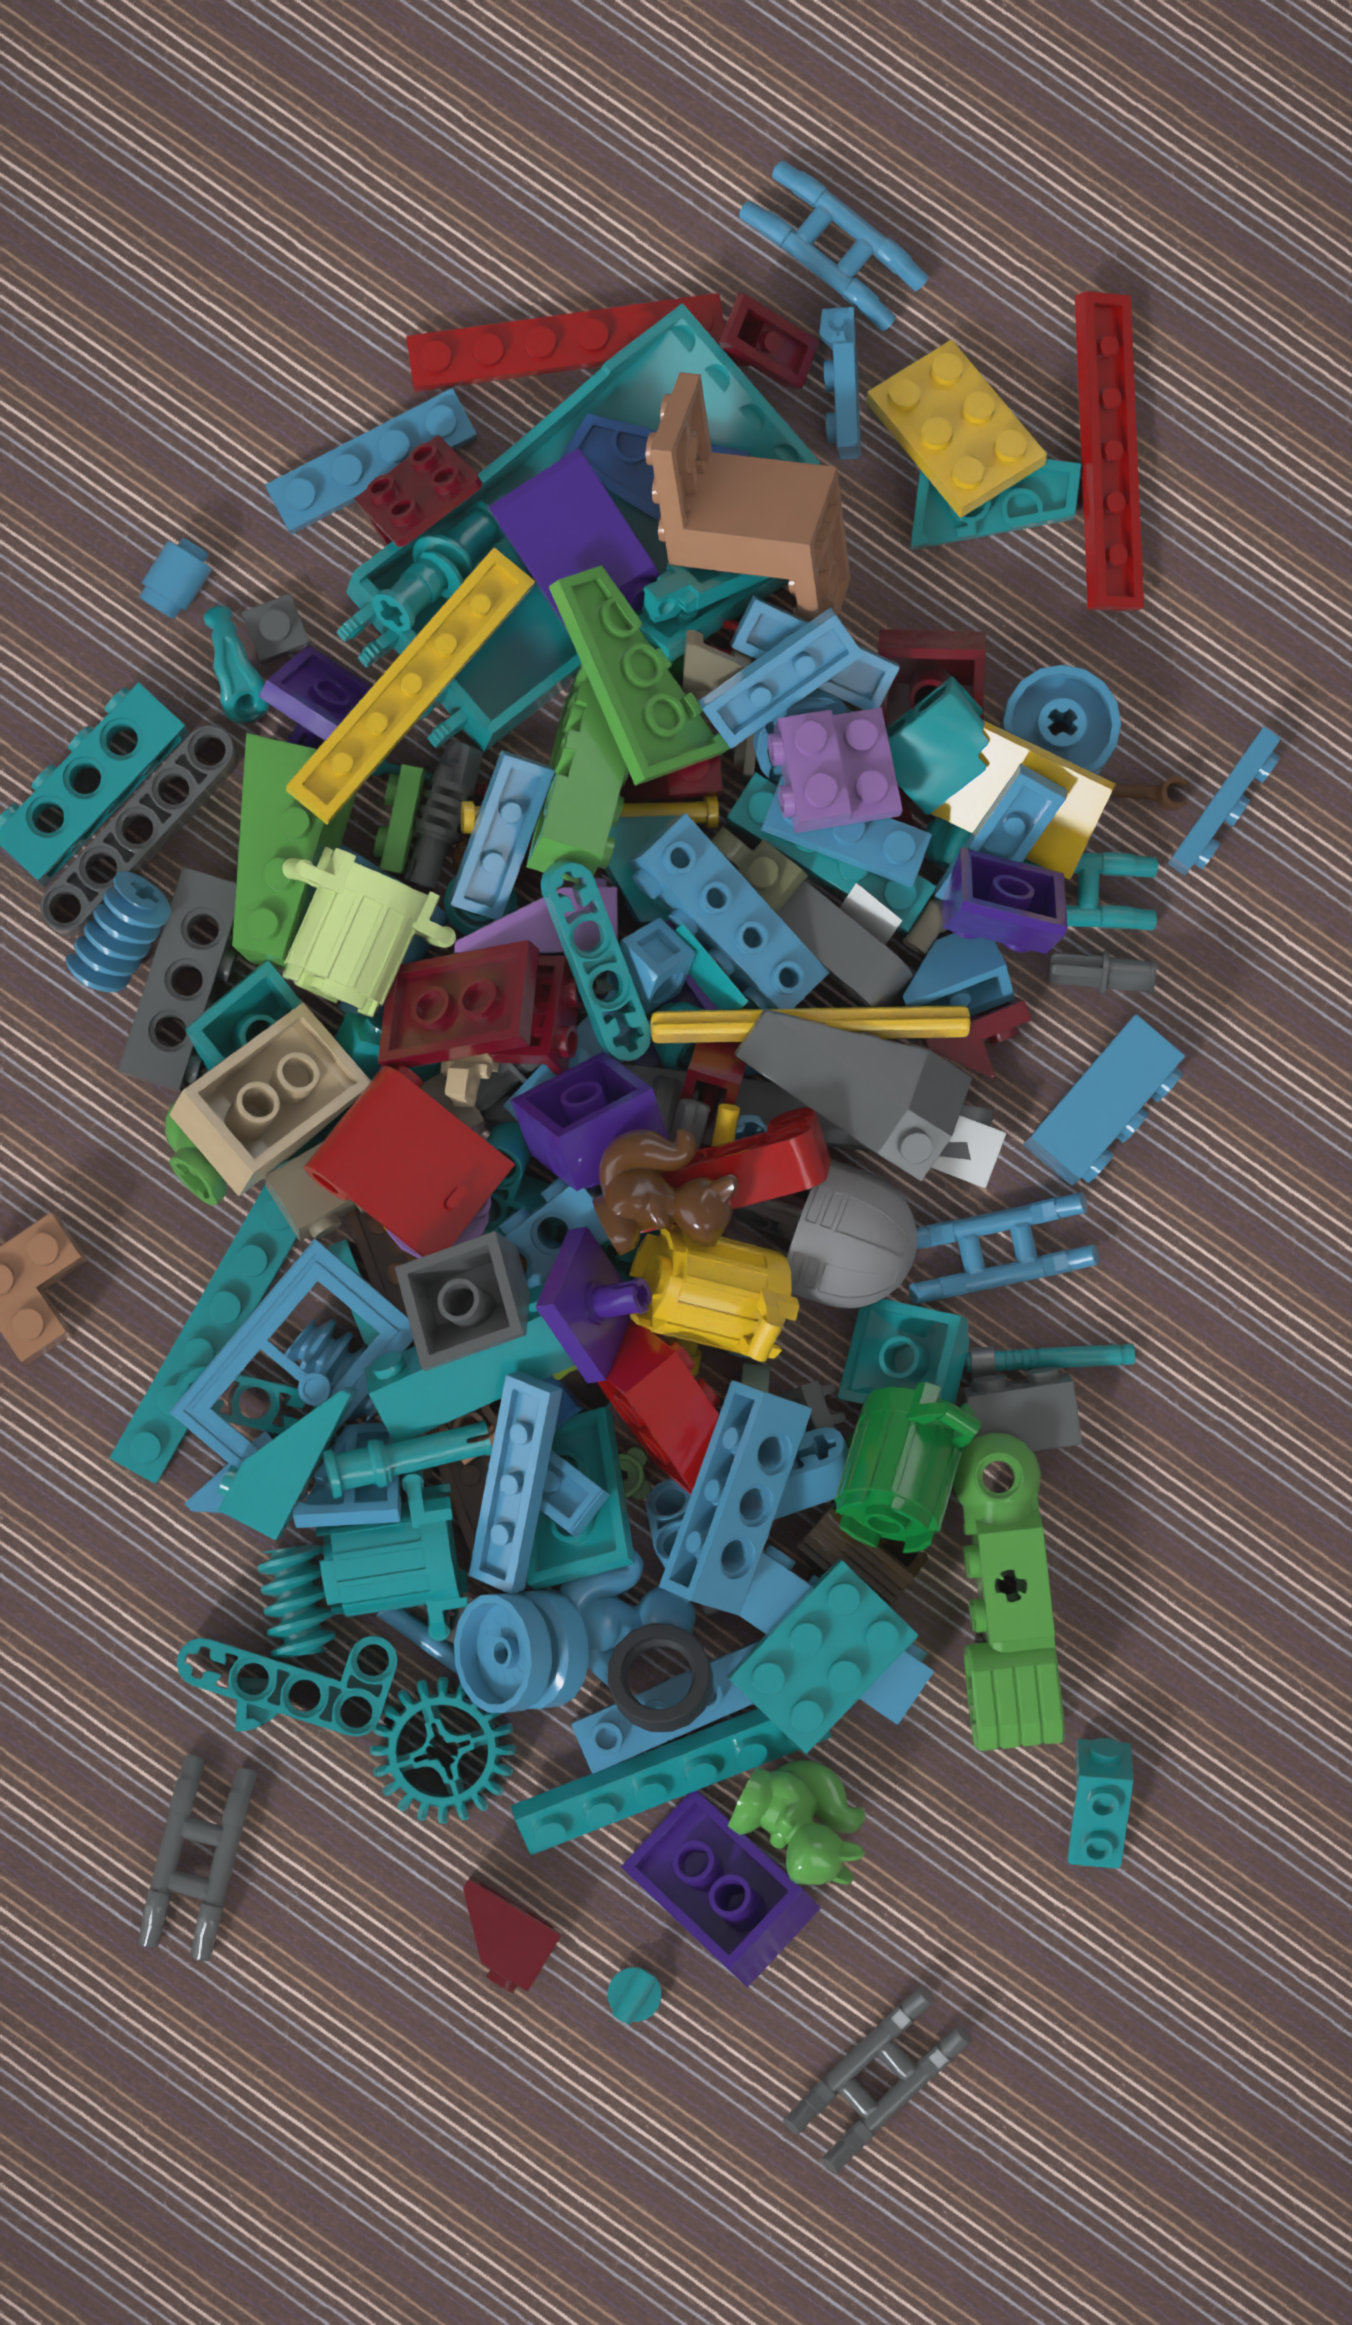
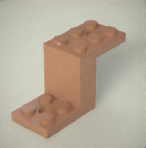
M679 372L672 393H666L663 397L660 410L661 422L657 432L649 434L645 452L646 463L653 465L654 469L652 500L660 506L661 516L658 536L660 541L666 542L669 564L789 579V593L796 595L797 599L795 615L810 622L831 607L838 617L851 577L837 467L712 452L701 374Z

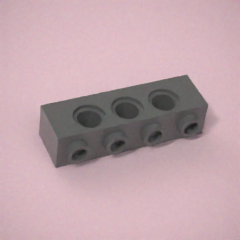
M186 867L182 868L170 906L171 915L164 925L118 1071L124 1076L179 1093L187 1088L188 1083L192 1084L199 1079L204 1064L187 1032L182 1043L174 1047H167L161 1044L159 1031L165 1022L173 1019L183 1021L187 1027L216 1003L214 1000L220 981L229 983L238 953L230 951L233 944L237 883ZM208 918L218 922L219 933L212 943L198 945L192 941L191 931L199 920ZM187 969L198 970L203 977L200 990L191 996L180 995L175 989L177 976Z

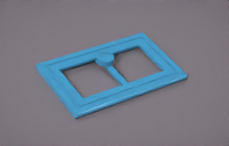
M314 1239L169 1413L230 1465L233 1464L240 1468L242 1462L259 1449L212 1410L211 1407L261 1349L299 1381V1396L309 1405L320 1406L346 1387L357 1391L339 1426L340 1428L368 1395L364 1369L372 1366L384 1354L405 1351L414 1340L408 1316L320 1241ZM317 1281L323 1284L380 1333L333 1389L330 1380L324 1374L319 1372L307 1374L268 1341Z

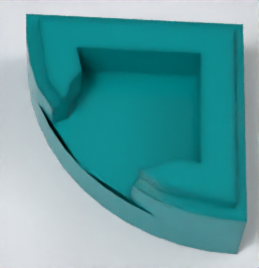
M238 1677V1683L241 1689L248 1694H258L266 1689L269 1679ZM237 1700L235 1732L256 1729L267 1721H271L277 1713Z

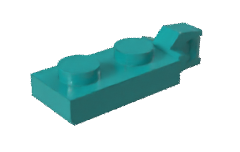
M667 563V570L657 578L658 581L644 587L645 595L642 611L654 623L676 617L681 609L686 613L694 612L695 609L699 610L770 577L676 566Z

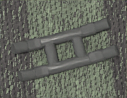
M185 1755L173 1792L152 1882L148 1891L138 1942L147 1948L159 1946L171 1892L203 1899L196 1922L190 1955L196 1960L208 1961L212 1958L223 1905L257 1773L250 1769L237 1768L224 1810L222 1825L190 1818L205 1760L194 1755ZM184 1839L216 1846L208 1878L177 1871Z
M923 1986L918 1987L904 2001H901L859 2044L805 2094L783 2119L786 2127L794 2134L799 2135L838 2093L861 2116L821 2158L822 2164L831 2173L837 2174L875 2136L874 2134L972 2042L970 2033L964 2027L958 2025L942 2040H939L915 2064L893 2041L934 2003V1997L927 1988ZM877 2055L900 2078L878 2101L855 2079Z

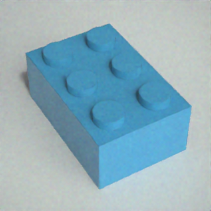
M1135 1014L1023 1146L1070 1186H1073L1081 1178L1089 1184L1114 1157L1107 1150V1147L1113 1140L1117 1138L1124 1143L1149 1116L1142 1109V1106L1151 1097L1158 1103L1184 1075L1177 1066L1184 1059L1185 1055Z

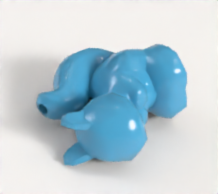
M634 1550L635 1564L562 1583L559 1589V1593L568 1597L581 1614L588 1635L589 1663L587 1668L608 1687V1662L616 1645L628 1633L650 1623L673 1624L692 1634L696 1621L695 1607L690 1600L659 1586L650 1590L637 1606L627 1604L618 1598L617 1595L625 1593L634 1587L642 1575L643 1559L636 1550Z

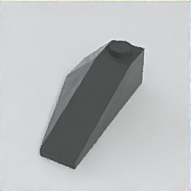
M769 1009L762 1011L734 1052L735 1056L862 1144L920 1181L923 1180L952 1138L972 1080L970 1074L927 1047L911 1043L905 1045L892 1042L865 1032L859 1034L830 1027L823 1022Z

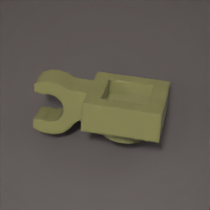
M722 827L711 840L727 860L739 868L738 872L776 914L808 876L800 867L764 839L752 851L737 837Z

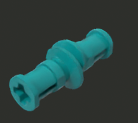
M475 501L465 509V518L454 528L448 529L443 535L428 533L418 539L413 547L412 556L414 563L401 574L400 580L390 589H382L373 597V610L386 627L398 633L409 630L415 624V616L428 604L434 603L440 596L449 599L461 586L463 579H466L473 571L472 565L479 559V555L489 545L500 542L505 538L488 508L489 504Z

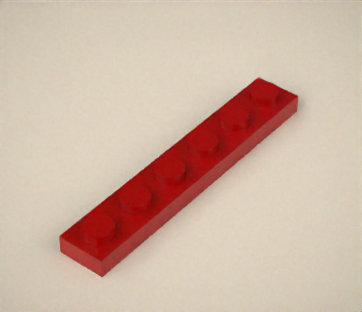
M1084 291L1074 297L1087 608L1090 610L1134 612L1144 608L1131 295Z
M720 293L406 336L414 392L601 367L606 361L682 303L720 346L719 342L725 329Z

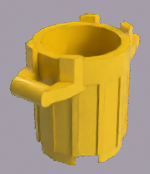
M677 1225L661 1229L659 1236L647 1234L636 1252L630 1269V1276L643 1278L648 1283L652 1294L651 1305H647L649 1309L646 1313L630 1314V1318L637 1325L646 1327L653 1333L742 1354L761 1362H765L768 1358L775 1359L782 1351L780 1345L774 1343L782 1330L785 1319L796 1321L800 1306L798 1299L791 1296V1269L787 1258L781 1252L720 1236L715 1246L704 1247L688 1237Z

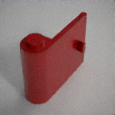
M402 1064L394 1069L389 1066H382L305 1164L304 1170L329 1193L339 1199L346 1201L350 1199L416 1253L424 1257L452 1247L515 1164L421 1089L424 1084L423 1081L409 1068Z

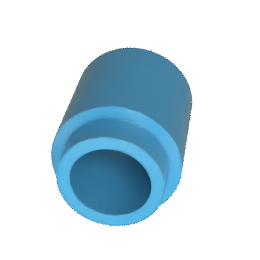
M183 537L178 545L167 541L141 582L145 587L139 598L175 620L181 609L185 612L187 611L213 570L204 563L209 553Z

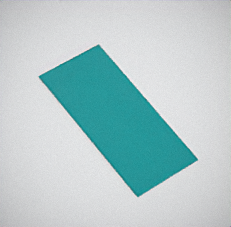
M682 923L674 932L696 952L688 974L718 1010H740L748 1000L684 923Z

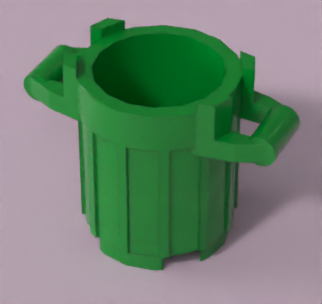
M928 1382L917 1383L916 1389L886 1387L876 1389L865 1397L856 1430L851 1432L845 1441L849 1448V1453L834 1500L837 1505L836 1513L842 1515L840 1528L854 1539L875 1548L878 1547L880 1538L904 1541L903 1553L923 1551L930 1546L933 1536L940 1531L963 1447L972 1441L981 1426V1420L973 1416L975 1411L968 1403L963 1404L960 1408L948 1400L939 1398L938 1395L941 1387Z

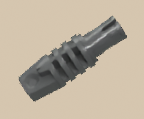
M448 741L434 774L430 776L428 783L433 784L431 791H425L424 797L428 801L426 805L421 804L419 812L423 813L422 819H416L414 824L416 827L415 832L419 833L403 879L436 890L440 871L450 844L455 845L456 841H459L461 834L457 832L458 827L461 826V802L468 801L469 797L474 798L476 793L475 786L483 756L482 750L459 741Z

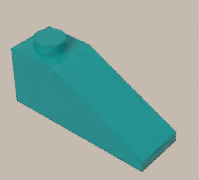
M349 1387L340 1390L244 1460L240 1468L232 1464L217 1490V1494L224 1497L218 1511L274 1540L282 1537L293 1517L294 1506L298 1501L301 1502L323 1459V1451L328 1449L357 1391Z

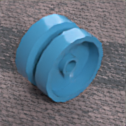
M1058 665L1041 668L1019 683L1006 703L1000 728L1098 775L1117 746L1121 720L1117 701L1105 682L1086 669ZM1053 723H1061L1067 728L1068 734L1061 732L1055 736L1049 730Z
M554 1589L520 1591L512 1595L509 1593L481 1595L467 1605L458 1621L454 1639L455 1667L462 1688L471 1701L488 1713H508L524 1711L526 1709L560 1707L575 1698L585 1681L589 1663L588 1635L581 1614L571 1600Z

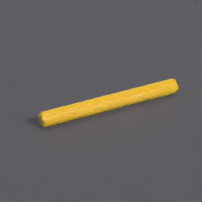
M964 1005L769 1009L823 1022L830 1027L846 1031L877 1035L880 1039L966 1037L971 1026L969 1009ZM764 1009L656 1011L652 1013L650 1022L651 1037L655 1043L742 1042Z

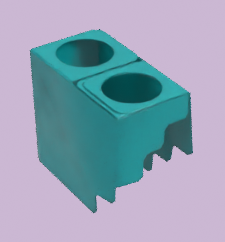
M953 676L922 699L913 709L907 711L886 728L897 784L925 815L932 813L986 771V765L978 757L979 753L988 746L989 742L982 733L985 723L979 717L982 715L983 709Z

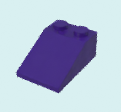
M696 1790L689 1793L623 1863L621 1868L748 1988L821 1907L798 1884L791 1881L789 1876L744 1834L739 1835L729 1828L728 1824L730 1821Z

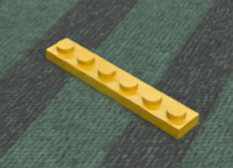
M493 548L286 785V791L328 825L532 590L535 581L496 548Z

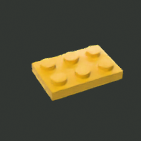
M952 339L867 391V405L960 518L1035 472L1046 463L1047 453Z

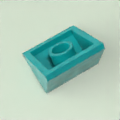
M267 960L189 1024L185 1030L198 1055L202 1058L205 1068L210 1071L302 1002L270 961Z

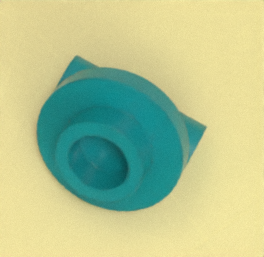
M937 817L925 829V832L932 834L926 850L928 860L932 864L948 869L959 853L960 847L964 846L972 833Z
M628 1967L619 1971L612 1978L607 1995L609 2005L613 2011L611 2014L620 2021L630 2025L631 2022H639L651 2017L660 2005L662 1994L657 1977L650 1971L641 1967Z

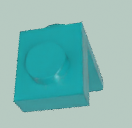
M1109 1738L1095 1740L1077 1739L1075 1753L1077 1788L1067 1853L1068 1863L1071 1865L1119 1868L1122 1864L1133 1787L1131 1743L1117 1742Z

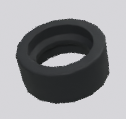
M650 1623L632 1630L616 1645L608 1662V1685L618 1710L631 1724L649 1732H673L690 1725L704 1712L712 1695L713 1672L703 1645L689 1631L673 1624ZM655 1647H669L680 1652L689 1661L692 1669V1685L688 1694L678 1704L666 1709H653L641 1704L632 1695L629 1687V1671L634 1660L644 1651Z

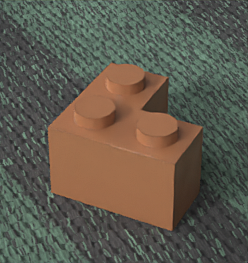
M49 1213L0 1246V1332L19 1360L26 1364H31L74 1335L44 1290L88 1261L59 1216L53 1213Z

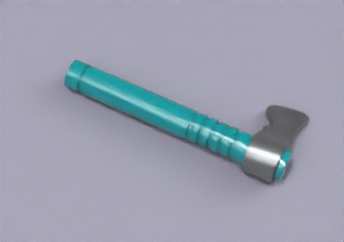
M1133 1343L1037 1348V1350L1035 1348L1029 1350L1013 1349V1351L994 1350L993 1346L972 1347L967 1353L965 1368L966 1373L971 1375V1387H974V1379L995 1375V1371L1028 1370V1368L1032 1370L1041 1367L1073 1368L1121 1364L1133 1365L1135 1364V1348Z

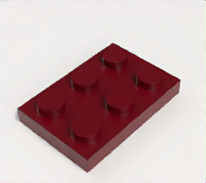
M524 940L401 964L385 1000L378 1063L393 1069L400 1064L411 1068L530 1046L539 949L530 940Z

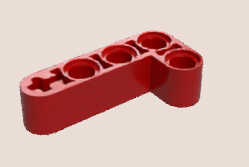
M804 1107L782 1113L773 1118L768 1124L767 1132L697 1150L694 1158L686 1166L675 1171L661 1172V1175L668 1184L677 1189L695 1178L706 1177L717 1180L731 1174L738 1178V1188L730 1199L732 1209L804 1191L821 1184L828 1177L831 1158L816 1111L810 1107ZM654 1227L647 1230H642L640 1234L657 1229Z

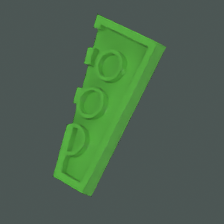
M602 565L559 579L549 586L635 786L716 757L730 749L721 734L718 733L714 736L702 719L700 713L703 710L692 692L686 695L671 675L668 668L672 664L661 648L654 649L639 629L642 625L641 620Z

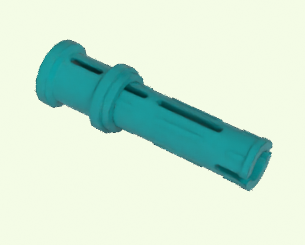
M482 1420L475 1424L384 1445L382 1440L372 1439L368 1440L366 1447L334 1454L331 1449L323 1451V1459L332 1496L334 1499L340 1498L343 1495V1491L370 1484H376L379 1488L387 1487L388 1483H392V1476L482 1455H491L490 1439L467 1443V1440L487 1436L488 1429L486 1423Z

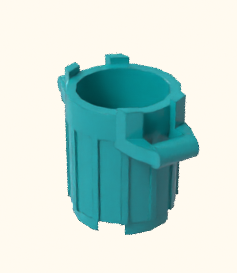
M423 1469L402 1474V1487L407 1492L408 1498L401 1499L400 1522L316 1527L317 1537L323 1536L324 1560L320 1561V1568L327 1605H331V1615L345 1613V1617L427 1605L428 1634L435 1641H443L450 1634L448 1610L467 1607L469 1604L467 1597L461 1598V1593L469 1592L466 1570H459L451 1521L453 1519L450 1497H446V1494L452 1493L451 1484L424 1487Z

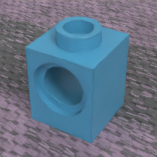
M660 917L621 940L619 946L645 1014L681 993L696 952ZM610 971L607 981L618 990V978L614 972Z

